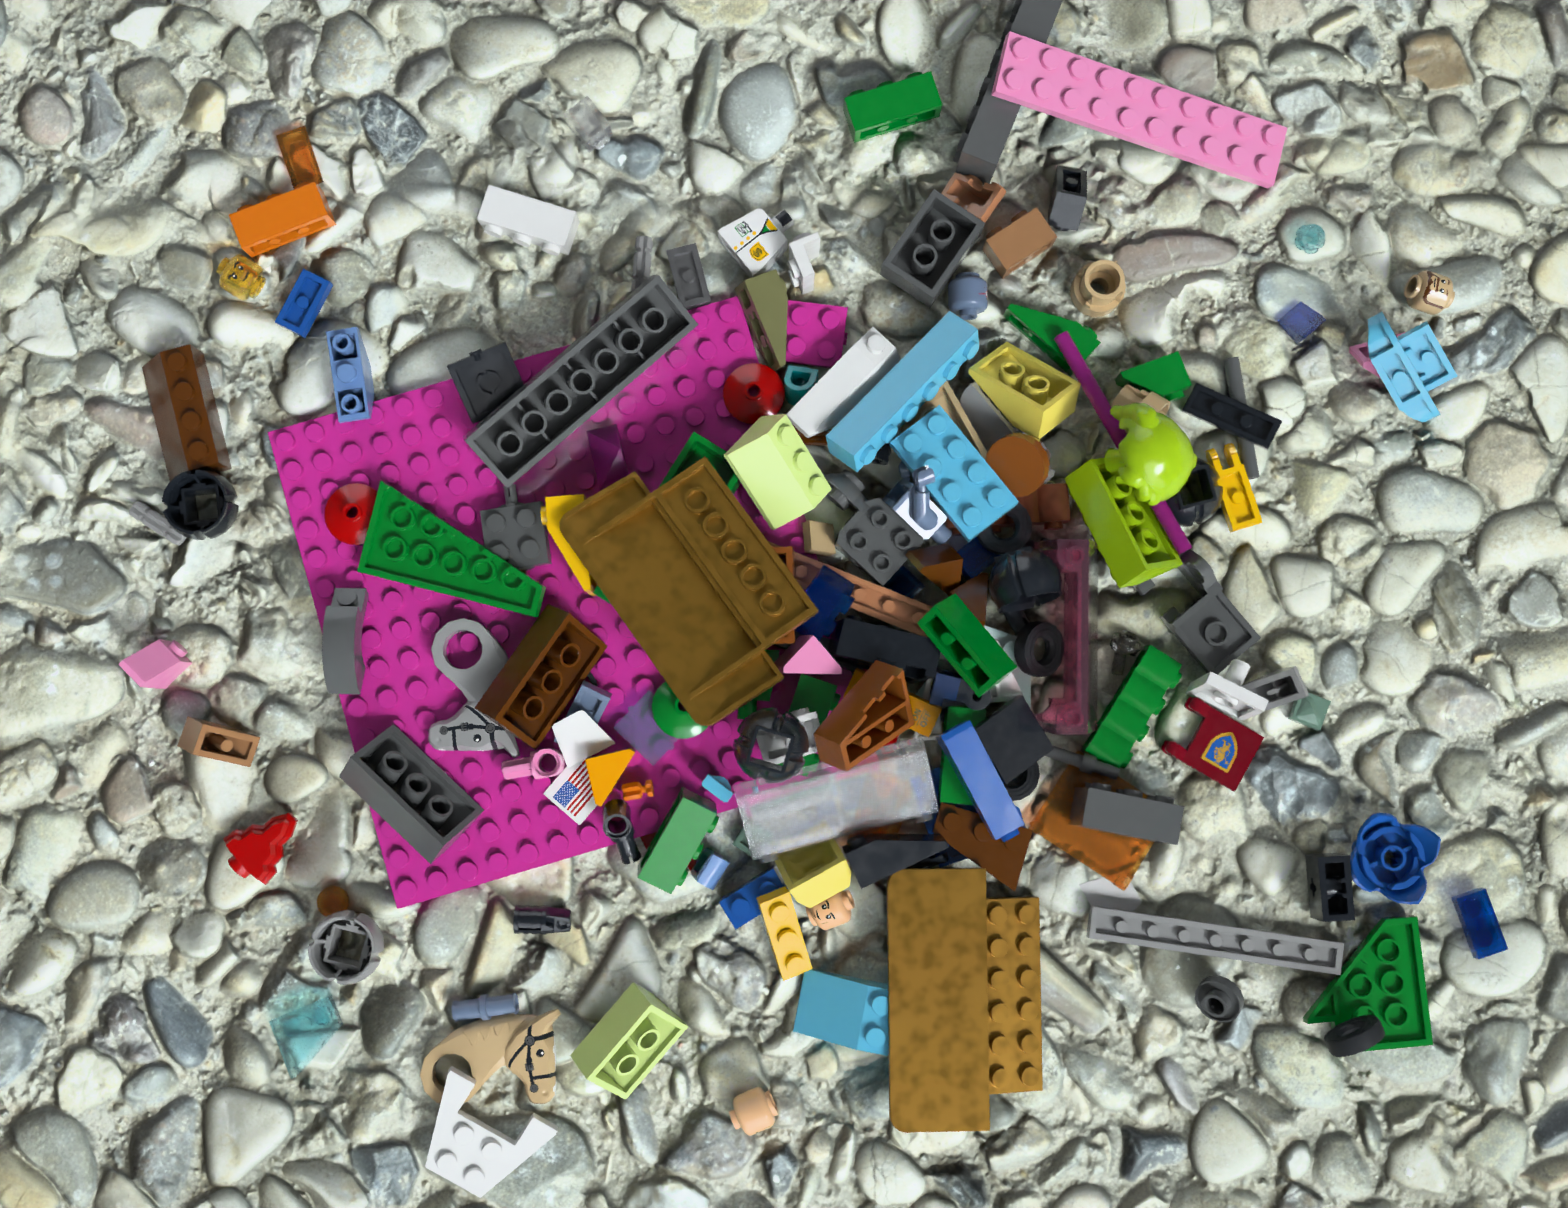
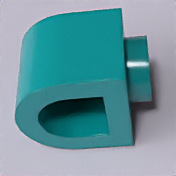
M788 365L784 377L785 398L789 404L795 406L819 381L818 370Z

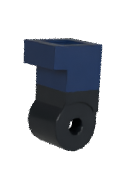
M937 668L929 693V704L942 707L943 699L945 698L965 703L972 710H982L989 705L991 692L989 690L978 697L959 673Z

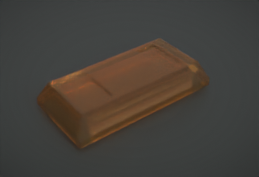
M305 126L276 135L293 188L304 182H316L317 184L324 182Z

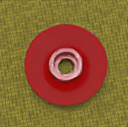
M758 363L745 364L735 369L728 376L723 389V399L729 413L740 422L751 425L761 416L777 415L782 408L785 397L784 385L779 375L770 367ZM755 386L760 392L757 396H750L748 389Z
M353 483L340 487L331 495L326 504L324 515L326 526L336 539L349 545L364 544L377 491L368 485ZM356 507L358 510L357 515L354 518H350L348 511Z

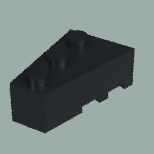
M847 615L846 618L834 622L828 647L829 654L836 661L868 670L876 660L901 668L904 671L906 682L910 684L935 678L941 653L929 637L895 630L885 625L866 623L863 618Z

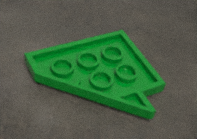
M1408 915L1381 918L1341 968V975H1336L1306 1012L1303 1016V1022L1307 1024L1331 1022L1332 1029L1349 1019L1363 1015H1374L1380 1020L1385 1036L1380 1042L1365 1051L1433 1045L1418 917Z

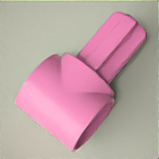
M546 748L531 751L529 757L502 762L501 769L506 780L531 775L536 780L559 775L565 767V760L559 750ZM548 753L552 754L556 759V767L551 772L544 770L541 764L542 758Z

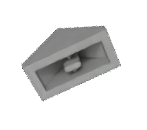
M1296 666L1281 668L1242 685L1243 688L1269 700L1265 711L1309 696Z

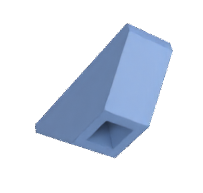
M351 327L326 331L338 422L346 423L371 419L375 392L371 365L359 328Z

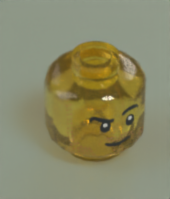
M237 254L231 259L225 257L216 271L220 274V287L240 300H247L250 297L255 299L267 280L263 277V268L241 254Z

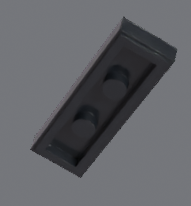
M1197 382L1182 409V412L1266 450L1269 449L1282 424L1280 419Z

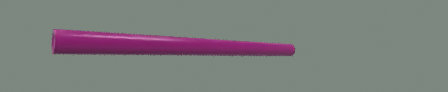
M1065 331L1056 336L1054 340L1078 382L1081 383L1082 389L1113 443L1119 449L1118 445L1126 437L1127 433L1119 428V421L1110 414L1111 405L1068 331ZM1160 501L1157 505L1150 506L1177 554L1179 555L1192 548L1167 502Z

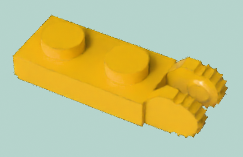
M1228 443L1224 445L1223 449L1230 468L1222 469L1218 454L1214 448L1206 450L1205 455L1206 461L1215 468L1220 476L1217 482L1218 485L1223 486L1221 507L1231 533L1262 523V518L1244 464H1241L1234 444Z

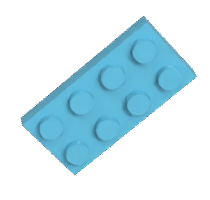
M940 405L890 442L889 446L911 473L915 469L926 465L933 469L935 482L925 485L926 490L930 491L932 499L967 542L971 541L1019 503L1017 498Z

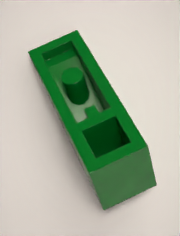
M1012 303L1007 307L1003 315L1004 318L1069 376L1073 374V371L1054 338L1068 331L1084 360L1101 343L1097 340V334L1090 327L1082 326L1076 321Z

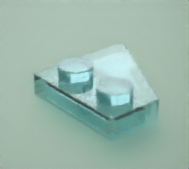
M332 995L269 1021L291 1079L297 1077L343 1025Z

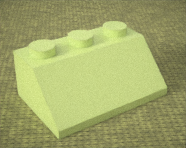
M786 414L761 416L724 454L725 459L771 530L777 529L813 510L832 489Z
M633 982L570 1056L587 1080L626 1100L688 1026L656 996Z

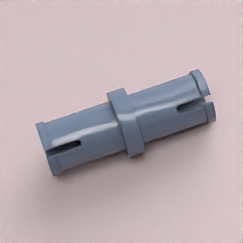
M516 993L492 997L489 994H483L477 999L455 1000L452 1002V1017L455 1022L474 1018H481L484 1021L490 1020L491 1016L518 1014L519 999Z

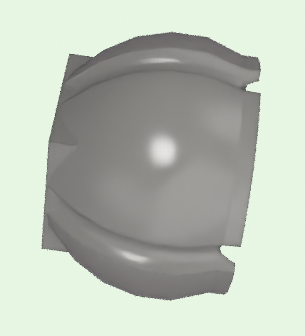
M344 910L333 913L320 921L311 936L314 942L308 946L310 963L319 976L330 982L337 979V983L348 985L364 980L375 971L381 961L378 954L384 951V940L379 926L372 918L364 913H360L357 916L353 910ZM343 930L366 935L360 960L336 955Z

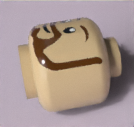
M1424 270L1413 275L1408 280L1404 289V296L1409 307L1435 315L1452 304L1455 292L1453 291V283L1450 278Z

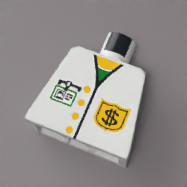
M757 208L719 229L718 239L747 276L751 278L766 273L787 250L788 240L783 232L794 225V222L784 209L770 219L762 208Z

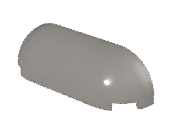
M976 382L971 383L964 390L960 398V404L987 452L992 444L1007 434L1018 432L1026 434L1008 421ZM1042 442L1041 445L1045 450H1047V447ZM1050 466L1048 477L1043 484L1047 483L1055 474V471Z

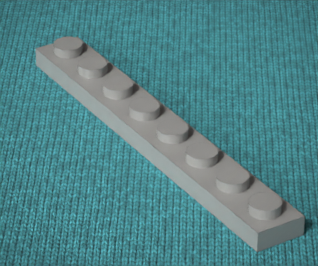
M1090 905L1086 935L1090 939L1341 975L1344 943L1338 941Z

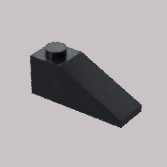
M864 833L849 838L847 845L842 846V849L862 889L948 848L949 845L941 834L870 833L865 836Z

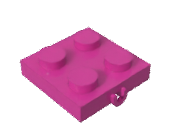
M788 300L786 363L831 369L842 357L843 345L847 343L848 333H845L848 307Z

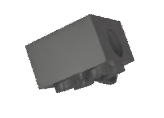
M844 469L841 473L824 475L832 488L826 496L841 510L845 511L849 508L855 513L837 534L835 548L874 584L883 586L907 561L906 553L910 550L918 549L925 540L880 498L869 500L861 493L865 489L864 484L849 470Z

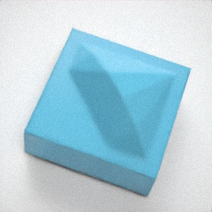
M708 774L701 783L705 789L724 803L728 802L735 793L732 791L728 780L721 776Z

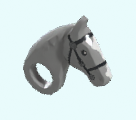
M465 618L447 622L436 633L431 651L434 663L463 692L468 700L450 719L431 724L428 730L429 744L434 749L442 751L505 749L513 759L520 757L515 737L475 709L477 703L509 660L506 651L482 623ZM461 631L473 632L479 637L482 644L480 660L468 669L456 668L447 657L446 647L449 640Z

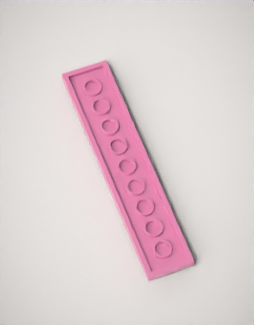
M1011 31L1005 36L991 93L992 96L1267 189L1274 186L1287 132V127Z

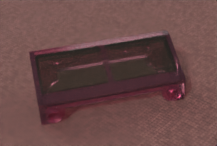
M1053 539L1034 542V548L1048 555L1057 565L1060 574H1064L1063 698H1048V707L1041 713L1033 714L1044 732L1056 735L1090 734L1097 730V543L1090 539Z

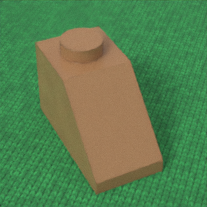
M187 716L177 746L193 755L251 767L261 737L218 723Z

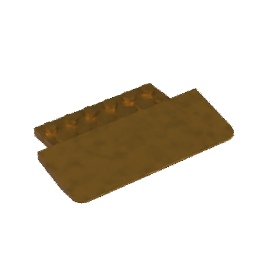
M703 457L652 493L634 471L587 498L565 513L560 520V531L697 724L702 726L716 724L784 679V676L765 650L816 615L818 609L706 457Z
M986 868L902 869L890 875L887 881L890 1122L897 1130L906 1133L990 1131V1094L1043 1091L1039 897L986 898Z

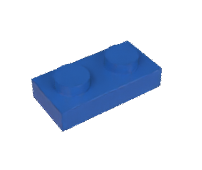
M303 269L275 323L306 338L334 285L330 281Z

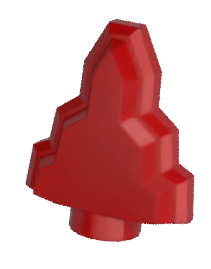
M289 812L272 817L264 825L252 824L245 830L235 829L223 838L227 848L233 854L228 859L230 867L243 878H247L251 874L257 880L267 885L277 873L276 865L284 856L283 845L293 836L298 819Z

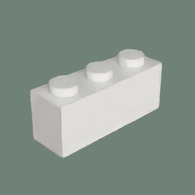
M488 185L477 217L484 232L497 238L505 235L513 238L512 240L515 243L526 247L534 244L542 247L541 249L544 252L558 256L559 253L569 255L580 223L576 211L492 185Z

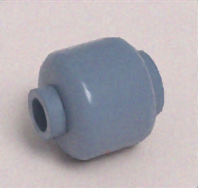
M975 272L957 274L955 279L948 284L949 310L959 315L963 320L976 319L977 314L984 312L988 307L987 282Z

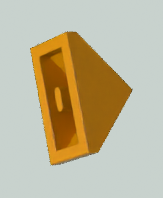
M628 748L585 759L595 804L600 807L604 804L636 752L634 749Z

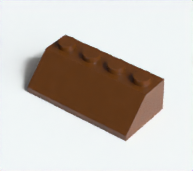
M190 344L159 352L142 369L169 481L180 473L190 470L195 472L199 469H207L218 473L232 469L204 353Z
M547 604L477 703L475 709L536 750L601 657L607 645L570 613Z

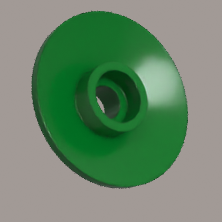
M664 682L657 689L652 701V714L657 726L667 735L678 739L692 738L705 731L708 726L697 724L687 711L679 710V699L667 682Z

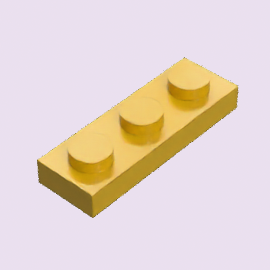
M784 886L757 897L756 900L778 971L783 981L811 970L812 965L787 887Z

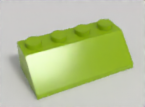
M1104 458L1090 459L1064 478L1069 488V493L1083 515V521L1089 527L1096 541L1097 549L1103 555L1110 569L1111 577L1119 588L1138 585L1183 564L1147 501L1143 502L1136 499L1134 495L1135 488L1127 485L1119 476L1118 471L1114 473L1108 472L1105 468Z

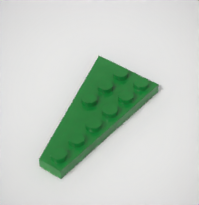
M380 480L357 572L539 617L546 590L544 585L391 485Z

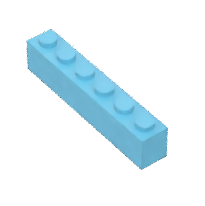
M949 311L826 435L829 453L856 472L864 465L870 464L878 450L885 443H890L897 435L898 430L906 422H910L915 418L919 408L926 401H931L938 393L939 388L947 380H951L956 376L959 367L967 359L970 360L977 354L979 350L978 329Z

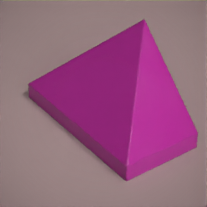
M617 424L586 431L601 491L629 475Z

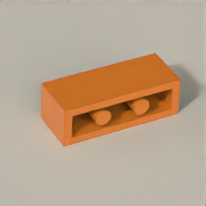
M316 182L300 183L295 186L294 190L284 194H272L266 198V201L255 205L241 206L237 209V212L229 214L240 246L250 257L260 255L336 225L326 196Z

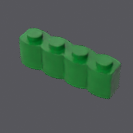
M1150 644L1144 646L1130 671L1118 687L1114 697L1105 708L1096 726L1089 734L1081 751L1096 756L1098 761L1124 769L1133 757V752L1130 751L1136 740L1141 742L1149 731L1150 726L1147 725L1149 718L1152 714L1158 715L1164 707L1166 700L1163 699L1166 690L1168 688L1173 689L1180 681L1182 673L1179 670L1182 664Z

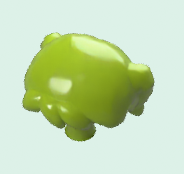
M1145 403L1112 406L1110 414L1119 421V428L1126 430L1128 433L1119 443V449L1109 448L1106 451L1104 457L1105 468L1110 473L1118 471L1121 479L1127 485L1135 488L1134 495L1136 499L1143 502L1147 501L1149 506H1154L1160 503V501L1170 499L1184 486L1191 471L1196 466L1197 456L1193 452L1188 436L1170 417L1156 412L1154 408Z

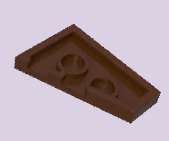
M940 802L932 833L941 834L951 847L981 868H986V872L1015 892L1033 830L1019 827L1020 833L1005 842H1002L1001 838L994 840L991 838L978 813Z

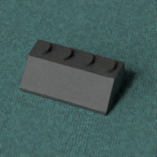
M394 724L352 755L339 776L430 864L443 854L484 811L481 806Z

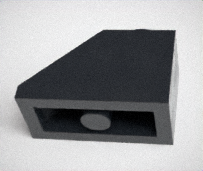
M1057 165L1048 209V224L1060 231H1078L1087 200V171Z

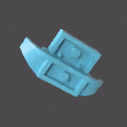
M1382 311L1367 319L1369 358L1398 409L1420 422H1426L1441 415L1428 391L1457 377V374L1428 322L1426 321L1397 337Z

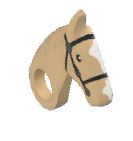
M559 1009L548 1011L539 1016L514 1013L491 1016L490 1020L483 1021L478 1019L455 1029L424 1058L420 1073L424 1091L436 1103H441L444 1087L436 1078L435 1068L442 1056L457 1054L468 1061L471 1067L472 1078L476 1079L475 1086L464 1103L468 1102L502 1066H506L521 1079L530 1102L533 1104H546L550 1102L556 1094V1045L552 1024L561 1015Z

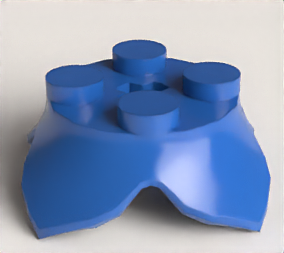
M1374 813L1361 825L1357 838L1352 843V852L1350 854L1352 880L1362 890L1368 892L1378 891L1394 902L1410 905L1419 904L1427 888V880L1423 870L1432 864L1438 856L1441 838L1424 826L1401 824L1395 816L1389 813ZM1387 851L1393 853V857L1389 858L1391 860L1390 864L1384 860Z

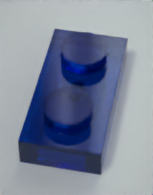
M1480 887L1451 897L1473 958L1479 960L1508 950L1486 888Z

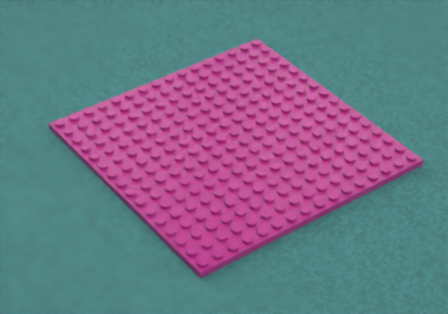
M735 296L687 310L699 325L513 484L516 485L518 502L525 504L541 501L546 506L545 497L584 494L589 498L600 492L586 431L617 424L628 474L635 471L651 493L659 488L693 432L728 451L752 425L740 422L727 410L723 399L725 382L728 376L738 367L750 363L759 364L744 311L738 297ZM570 345L515 360L514 362L523 383L528 382ZM453 379L373 401L371 419L339 423L338 414L335 412L268 432L322 634L326 606H331L335 588H366L369 595L362 627V657L366 669L360 695L339 694L354 752H358L394 724L484 809L482 814L466 831L430 864L370 807L397 909L616 844L603 831L602 810L604 805L612 799L624 800L621 789L622 784L639 781L641 785H645L646 780L652 779L654 796L648 797L647 793H643L640 799L625 801L630 806L631 822L635 830L633 836L637 838L658 831L682 787L716 803L718 814L828 779L839 778L879 766L876 752H874L847 772L819 760L816 772L809 771L807 777L796 774L789 780L774 784L765 783L763 778L754 780L743 772L734 756V739L739 738L740 735L737 729L744 720L737 719L738 709L716 724L708 726L705 731L692 738L678 739L664 733L657 726L653 718L652 701L657 689L666 682L614 607L598 596H591L583 590L548 529L552 564L536 566L527 571V575L546 587L539 616L547 604H550L570 613L607 645V648L590 672L594 676L599 688L612 693L598 725L615 744L588 758L628 748L636 751L604 804L601 807L597 805L582 824L578 825L544 795V792L559 775L536 780L533 775L506 780L502 774V762L513 760V757L505 749L489 751H442L434 749L428 741V730L431 724L450 719L468 700L463 692L435 666L431 648L436 633L447 622L462 618L482 623L493 634L506 651L508 658H510L538 617L357 572L364 544L349 545L336 539L326 526L324 514L329 498L340 487L359 483L368 485L378 492L381 480L484 546L480 511L500 507L505 504L504 484L463 439V436L479 422L472 423ZM755 386L748 389L750 396H757L760 392ZM742 483L739 485L734 496L767 541L782 547L792 546L794 552L818 561L816 554L805 553L803 523L806 522L804 514L777 529L771 530ZM353 507L348 511L350 518H354L357 515V508ZM803 589L817 607L818 613L797 628L831 639L836 618L830 599ZM461 631L455 634L449 640L446 647L447 657L456 668L468 669L474 666L480 660L482 654V644L479 637L470 631ZM774 645L766 649L779 650V657L786 651V649ZM843 668L842 674H804L837 685L835 693L841 694L839 703L843 699V695L852 678V672ZM782 673L784 679L773 686L770 701H757V710L774 707L781 714L786 711L789 712L801 673ZM587 676L585 678V681L591 683L590 679ZM580 687L578 688L574 696L571 698L563 712L560 714L558 720H562L565 718ZM679 702V710L685 712L686 709L681 704V702ZM552 727L536 750L554 748L561 752L558 743L554 742L555 734ZM515 737L520 753L518 758L529 757L531 751H536ZM756 738L751 757L763 760ZM548 753L542 758L541 764L543 769L548 772L555 769L556 759L552 754ZM708 774L721 776L728 780L732 791L735 792L728 802L724 803L702 786L701 783ZM613 817L611 820H612V821H620V820H622L623 818H621V817Z

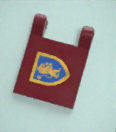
M1189 697L1184 707L1203 717L1186 749L1174 741L1165 740L1161 746V751L1235 792L1264 737L1212 708L1201 699Z

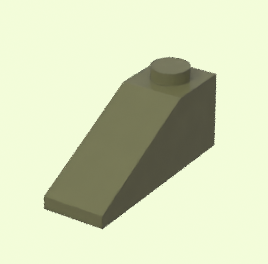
M774 269L744 280L734 290L766 366L776 372L786 365L788 296L784 280L779 277L777 270Z

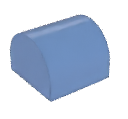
M707 847L691 870V875L700 884L714 890L730 862Z

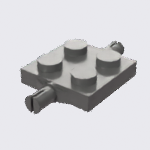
M512 484L508 488L503 486L505 504L495 509L480 511L484 546L526 574L527 571L536 566L552 564L547 526L542 525L541 506H544V503L541 501L520 503L517 499L516 485Z

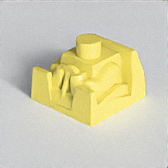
M825 820L818 822L769 850L789 892L800 904L812 908L850 886L851 870Z

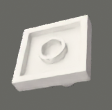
M1238 659L1231 661L1224 678L1209 672L1190 682L1186 694L1199 698L1208 705L1240 721L1264 712L1269 700L1242 687L1250 665Z

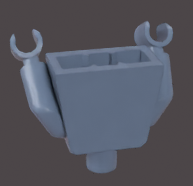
M901 461L898 468L902 479L888 492L882 501L924 540L931 537L938 545L944 544L952 535V531L943 524L948 517L930 500V491L926 490L925 486L935 482L933 469L926 465L915 469L911 473ZM912 475L914 482H910L909 476Z

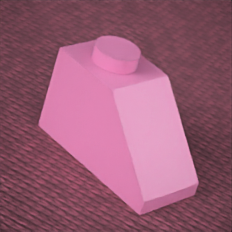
M158 639L125 658L118 665L140 687L166 689L192 662L185 656L188 652L180 643L175 640L171 642Z

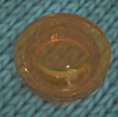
M339 886L326 887L318 895V910L326 917L338 911L347 910L349 907L348 893Z

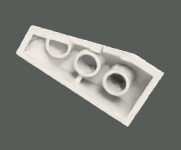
M872 327L786 414L791 423L807 438L835 427L900 361L896 347Z

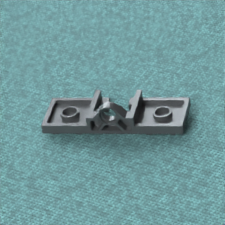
M1188 549L1179 554L1183 564L1177 568L1202 597L1182 614L1175 607H1171L1159 618L1206 673L1213 672L1218 675L1230 665L1233 659H1237L1261 637L1223 594L1222 590L1224 588L1218 583L1214 571L1208 562L1191 549ZM1151 579L1138 585H1133L1141 596L1155 586Z

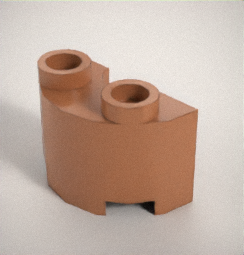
M955 172L941 194L986 223L1006 194V190L995 182H991V184L984 183L983 185L981 180L974 175L969 174L965 176Z

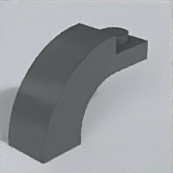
M335 588L331 606H326L322 634V662L325 683L329 694L360 695L366 669L362 657L361 644L363 621L369 598L366 588Z

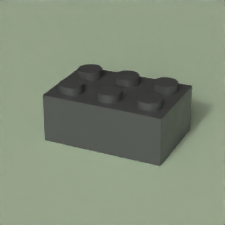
M934 189L882 263L880 275L931 308L980 237L985 222Z
M1085 782V787H1075L1069 825L1158 843L1178 845L1184 806L1175 805V798L1147 795L1145 799L1142 798L1143 792L1131 789H1116L1115 793L1111 792V785L1096 782Z

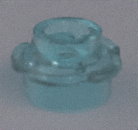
M1303 225L1297 230L1295 245L1299 250H1304L1306 254H1314L1319 248L1324 246L1325 232L1319 225ZM1307 237H1311L1312 241L1309 242Z

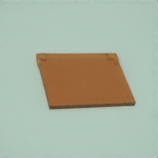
M1079 750L1075 752L1077 754L1084 755V753H1082ZM1068 764L1038 813L1029 823L1028 829L1033 830L1035 834L1040 835L1124 891L1154 842L1069 825L1075 787H1085V782L1111 785V792L1115 793L1116 789L1140 790L1119 776L1115 780L1094 772L1090 775L1079 771V767ZM1143 793V797H1142V798H1145V799H1146V798H1147V795H1146L1145 793Z

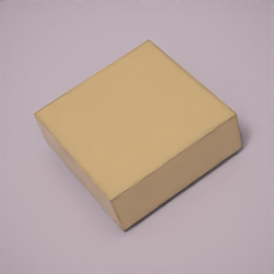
M812 520L803 523L805 553L828 557L836 554L833 524Z

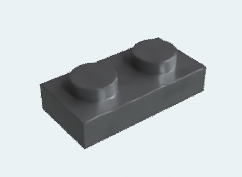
M696 243L666 250L678 298L686 310L711 304Z

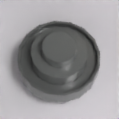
M1218 975L1208 976L1201 981L1195 991V1001L1198 1008L1205 1016L1214 1021L1230 1022L1237 1018L1244 1007V997L1241 990L1234 982Z

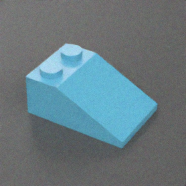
M815 969L804 972L793 1032L855 1050L888 1056V984Z

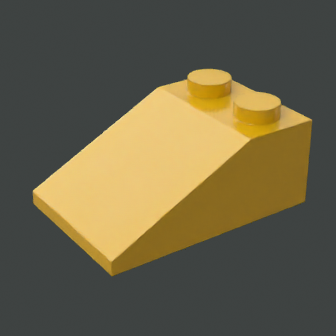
M584 494L545 497L546 506H541L542 525L547 526L549 533L583 590L591 596H596L593 591L597 587V583L560 531V520L563 515L586 500L587 497Z

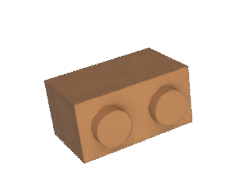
M1037 207L1030 212L1026 210L1019 212L1011 219L1012 223L1004 229L998 226L986 235L987 240L982 250L1002 279L1051 248L1057 239L1056 234Z

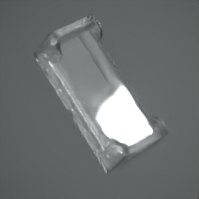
M922 736L883 746L847 772L820 762L802 767L795 776L781 783L768 784L765 783L763 778H758L733 785L752 860L760 859L761 864L778 860V853L909 819H913L915 824L933 819L932 813L939 812Z

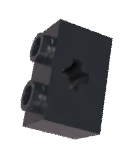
M1341 853L1305 854L1310 918L1322 922L1355 920L1350 855Z

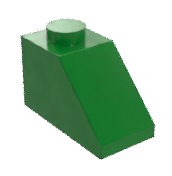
M1179 351L1122 371L1114 379L1118 386L1124 387L1129 384L1140 391L1142 389L1148 393L1153 391L1170 402L1184 397V391L1192 385Z

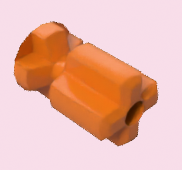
M652 779L646 780L645 785H641L638 781L622 784L621 786L625 801L640 799L643 793H647L648 797L654 796Z

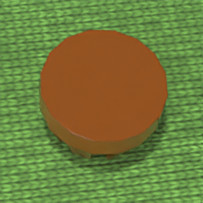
M1019 432L1005 435L992 444L986 454V462L1015 497L1028 496L1041 487L1048 477L1050 466L1048 449L1045 450L1041 445L1043 441L1035 436Z

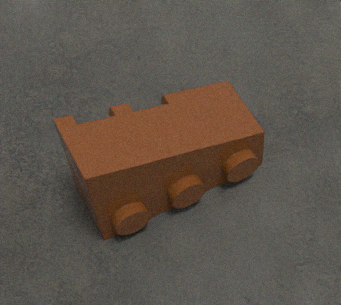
M878 660L870 666L813 733L820 761L847 772L915 724L903 669Z

